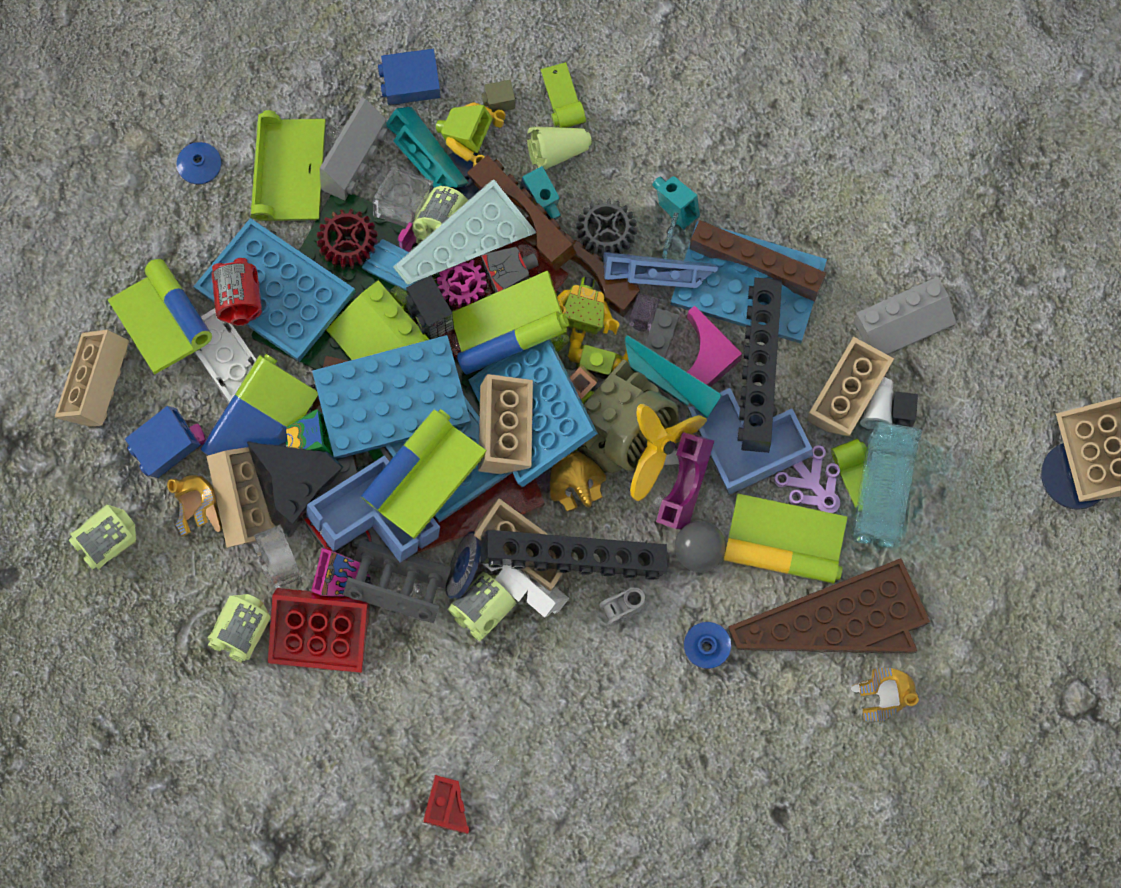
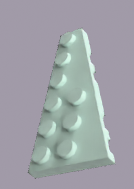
M492 180L395 264L393 268L408 285L535 234L536 231L496 181Z

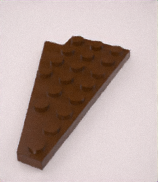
M900 558L728 626V630L737 650L914 654L918 650L910 631L929 624L930 620L903 560Z

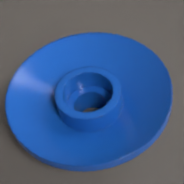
M192 143L184 147L179 153L176 163L177 170L185 181L196 185L205 184L212 181L219 174L221 157L219 152L208 143ZM196 158H202L201 162L199 163L194 162V160Z
M702 622L694 625L687 632L684 639V651L691 663L700 668L711 669L720 666L727 660L731 651V640L727 631L720 625L713 622ZM706 643L710 644L711 650L705 651L702 646Z

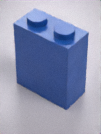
M434 48L381 56L382 64H378L379 77H384L385 84H381L382 98L387 97L388 105L441 98Z
M166 406L125 438L129 445L127 447L128 451L132 456L137 457L140 462L139 467L146 476L155 478L162 476L201 446L178 409L171 406Z

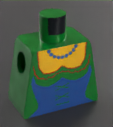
M318 409L289 425L286 429L288 441L279 444L305 450L326 451L332 457L334 456L324 416Z

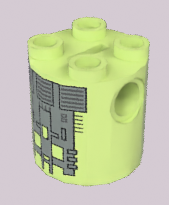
M445 186L435 187L430 192L413 222L412 230L417 237L416 243H421L462 207L468 199L453 188Z
M105 505L87 519L80 528L69 533L72 536L69 539L70 543L77 551L82 549L85 552L86 556L83 559L92 570L96 567L100 570L106 562L117 557L136 542L135 523L123 509L110 505Z
M482 572L470 584L466 592L447 609L455 617L454 620L462 628L465 629L467 627L470 629L472 636L479 642L517 604L515 598L495 580L498 575H488L485 572Z
M249 594L229 596L214 629L207 637L210 641L208 646L219 652L221 650L229 652V657L241 663L242 661L250 660L255 646L260 641L271 620V616L263 602Z

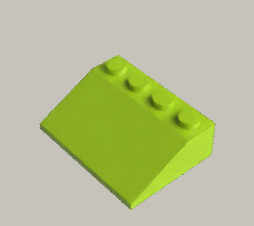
M379 280L362 292L326 329L351 360L429 340L425 334H422L417 324Z

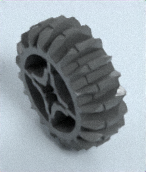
M609 198L606 204H603V201L599 199L597 206L591 202L590 209L584 207L583 214L578 216L580 222L576 223V229L579 230L577 237L581 238L580 243L583 246L586 245L585 250L587 252L593 249V253L597 255L602 253V258L604 259V252L623 254V248L626 250L630 249V243L635 241L633 235L637 234V228H635L637 222L635 219H632V211L627 212L628 207L626 205L620 208L619 201L611 204V199ZM619 220L625 227L623 235L619 234V230L616 228ZM591 222L597 229L594 237H592L588 230Z

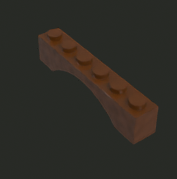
M487 155L467 172L471 181L479 190L490 181H496L513 204L522 209L533 221L537 234V248L541 256L557 271L577 254L573 247L575 244L574 240L567 233L563 235L559 231L561 229L559 224L553 218L549 220L545 216L547 213L539 203L535 205L531 201L533 198L525 188L522 190L518 188L517 185L519 183L511 174L507 176L503 172L505 168L497 159L493 161Z
M528 216L526 220L536 231L533 221ZM562 229L559 230L563 235L566 234ZM536 233L517 240V242L531 252L540 253L537 248ZM574 240L575 244L573 247L577 254L570 260L579 264L590 273L604 294V300L607 302L608 307L624 317L640 298L638 284L629 283L625 278L605 279L603 260L597 254L587 252L580 242Z
M699 220L690 240V250L709 258L727 260L747 266L773 279H781L782 285L793 293L814 302L824 283L826 272Z

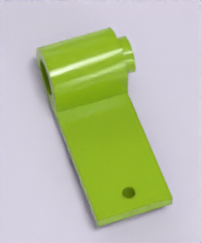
M567 63L541 69L540 71L554 112L551 114L554 127L568 128L586 123L584 109L581 102H578Z
M854 439L831 448V455L834 463L840 468L839 474L857 513L872 507L871 503H874L872 502V499H874L872 497L874 496L873 492H876L873 489L876 488L874 486L876 484L865 463V455L868 454L866 445L863 441L860 442L858 439Z

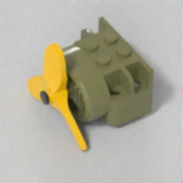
M623 359L594 394L584 403V407L598 434L577 449L608 473L618 472L622 468L629 472H635L630 493L633 499L640 501L646 497L663 468L666 455L674 451L675 444L680 442L682 433L694 434L707 422V419L698 415L678 424L679 411L677 405L661 395L658 387L649 382L644 374L641 372L634 373L628 362Z

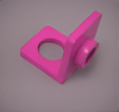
M409 222L406 229L400 232L398 237L400 248L408 252L412 250V246L416 243L417 239L412 230L413 223Z

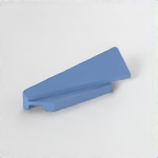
M604 252L603 256L604 278L608 280L628 278L629 283L697 288L710 274L718 271V267L711 263Z

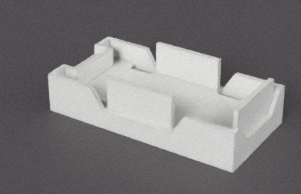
M214 308L201 316L212 333V339L206 346L201 348V351H195L194 354L197 355L229 403L252 368L251 364L255 363L256 358L233 325L217 319ZM225 324H227V325L229 326V328L231 329V332H230V333L227 331L226 327L224 326ZM219 379H222L226 387L220 385Z
M484 564L490 571L502 568L495 580L518 602L527 594V603L543 617L549 616L551 612L554 614L558 613L569 600L556 586L549 591L521 569H512L508 565H503L500 568H491L489 564Z

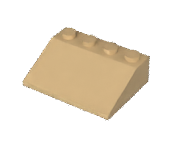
M1121 397L1057 413L1056 417L1079 502L1120 497Z

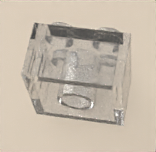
M391 167L373 198V216L407 227L409 222L413 223L427 197L433 190V181Z
M281 524L254 535L257 542L253 544L260 563L265 561V564L261 566L268 584L273 582L275 588H280L302 579Z

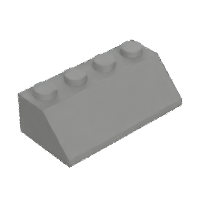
M361 98L320 167L321 190L344 201L349 194L352 195L357 186L356 181L359 176H364L369 159L375 157L379 142H383L388 134L386 119L364 98Z
M936 277L857 312L854 324L866 344L889 355L956 325L949 296L939 277Z

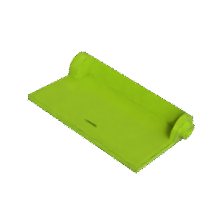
M265 110L258 115L251 202L252 219L258 221L320 220V167L324 160L326 119L281 120L280 116L271 110Z

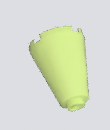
M534 126L530 127L527 134L531 133V139L527 140L530 160L533 165L537 164L538 168L543 166L544 170L587 151L592 143L590 133L586 132L583 128Z

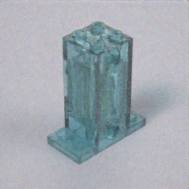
M875 421L868 429V441L851 537L856 538L855 542L869 544L872 540L879 542L878 546L892 548L894 545L901 543L918 441L921 439L922 429Z

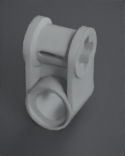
M633 587L618 595L607 598L599 604V607L604 609L609 619V626H614L642 611L645 607V595L641 589ZM631 596H638L641 602L638 605H631L628 599Z

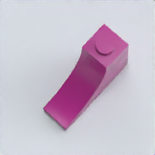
M693 306L688 311L687 320L696 331L699 341V354L687 373L712 387L741 361L742 353L696 306Z

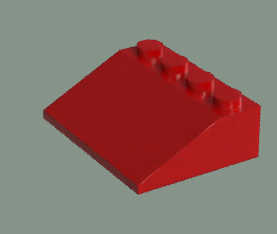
M276 588L272 596L268 663L362 673L370 604L347 596H322L312 591Z

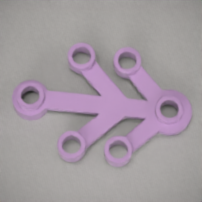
M818 445L813 448L811 473L801 461L792 466L802 478L789 477L787 473L779 472L776 474L774 481L778 487L790 486L811 489L816 495H803L800 490H793L789 495V502L792 505L805 504L817 506L820 511L834 514L840 507V499L835 494L836 478L840 473V468L835 463H831L826 467L825 474L828 479L826 490H824L819 484L821 464L826 454L824 447ZM819 450L822 452V456H816L814 452ZM834 468L837 473L830 474L828 470ZM782 476L786 479V482L780 483L777 478ZM797 494L800 496V500L795 501L792 499V496ZM830 499L833 501V504L828 506L825 504V500Z

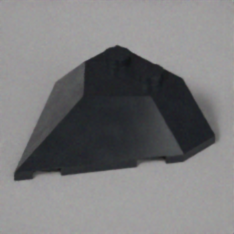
M248 441V448L271 522L287 537H291L303 521L301 516L306 511L307 504L315 499L323 487L331 485L343 469V466L326 451H312L303 448L259 444Z

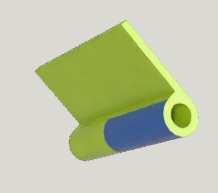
M442 409L439 411L433 410L361 495L365 502L413 539L420 534L482 460L487 451L455 428L449 422L451 417Z

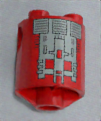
M237 258L234 262L226 264H214L211 275L217 319L235 326H242L258 318L262 313L256 266L248 263L246 258Z

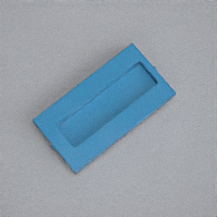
M384 239L377 245H374L375 253L369 252L370 259L362 266L363 270L407 291L406 287L416 283L413 282L407 285L393 268L395 264L409 253L408 251Z

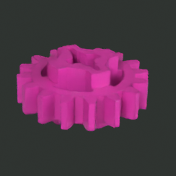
M471 260L469 264L465 261L439 272L441 277L437 278L438 288L443 293L442 296L445 300L449 298V305L452 306L454 302H458V308H461L462 303L469 305L472 300L474 302L479 301L478 295L484 296L482 288H487V282L483 281L486 279V274L481 273V265L474 267V260ZM463 280L465 284L461 285L459 281Z

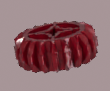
M344 209L340 210V215L332 212V219L325 217L326 224H320L319 226L321 231L317 232V238L320 239L317 241V246L321 248L319 250L320 254L325 255L327 262L332 260L334 267L341 263V268L345 269L346 264H350V267L353 269L356 262L362 266V259L369 260V252L375 253L373 246L378 244L376 239L378 233L374 230L375 224L373 222L369 223L370 218L368 216L362 218L361 211L357 212L356 215H354L353 209H350L347 214H345ZM361 231L366 235L362 246L359 245L357 240ZM335 232L337 240L332 247L329 244L331 234ZM343 237H351L352 241H347V239L344 241ZM347 250L353 251V252H350V253H343L344 251H347Z

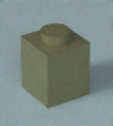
M511 79L484 85L485 93H481L484 106H488V108L492 109V112L515 109V97Z

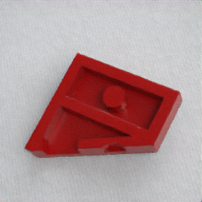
M435 775L422 823L468 834L469 827L467 826L464 813L465 808L461 799L459 781Z

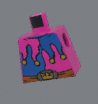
M322 548L311 591L322 596H344L343 593L348 577L356 579L361 563ZM367 574L365 583L370 584L371 577Z

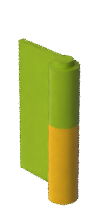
M737 494L724 561L834 584L835 580H840L843 569L842 566H839V557L847 516Z

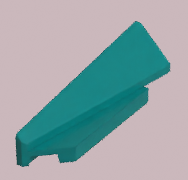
M412 107L396 108L387 120L386 127L397 135L393 142L434 188L439 186L454 188L466 186L468 181Z
M627 335L624 342L631 369L644 374L648 381L685 406L691 403L704 417L708 418L722 395Z

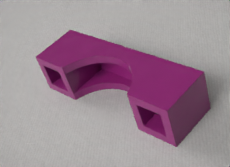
M682 433L676 453L679 460L677 480L672 491L662 500L656 520L657 523L675 529H682L690 523L714 440L696 434Z

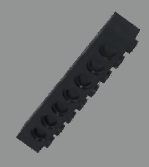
M755 277L754 285L749 286L748 299L752 300V306H747L746 319H751L750 326L746 325L745 339H749V346H744L743 359H747L748 362L747 366H743L742 379L746 380V386L741 387L740 400H745L744 407L740 406L739 420L743 421V427L738 428L737 441L742 442L741 450L764 453H769L782 290L781 279ZM759 322H764L766 325H761ZM757 342H762L765 345H759ZM756 362H761V363H763L764 365H757V364H755V363H756ZM758 382V383H761L762 385H761V386H757V385H755L754 383ZM752 403H759L761 406H754ZM756 423V424H758V425H760V426H759V427H753V426H751L750 424Z
M487 530L481 535V563L489 564L491 568H500L503 565H508L516 570L533 567L535 571L556 569L558 573H569L572 570L579 571V574L582 575L598 572L606 577L623 574L624 578L645 576L647 580H657L668 572L667 544ZM503 546L510 549L511 555H507L504 552ZM526 548L533 552V557L527 554ZM549 550L555 553L556 559L549 555ZM571 552L577 554L578 561L572 558ZM594 553L599 556L600 562L594 559ZM616 555L622 559V564L617 562ZM638 557L644 561V566L639 563Z

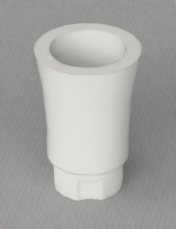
M886 377L882 379L862 415L860 424L864 428L874 431H888L892 429V401L894 394L892 380Z

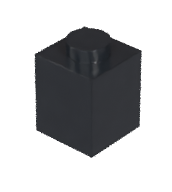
M895 391L892 401V425H895L896 428L908 429L914 426L918 394Z

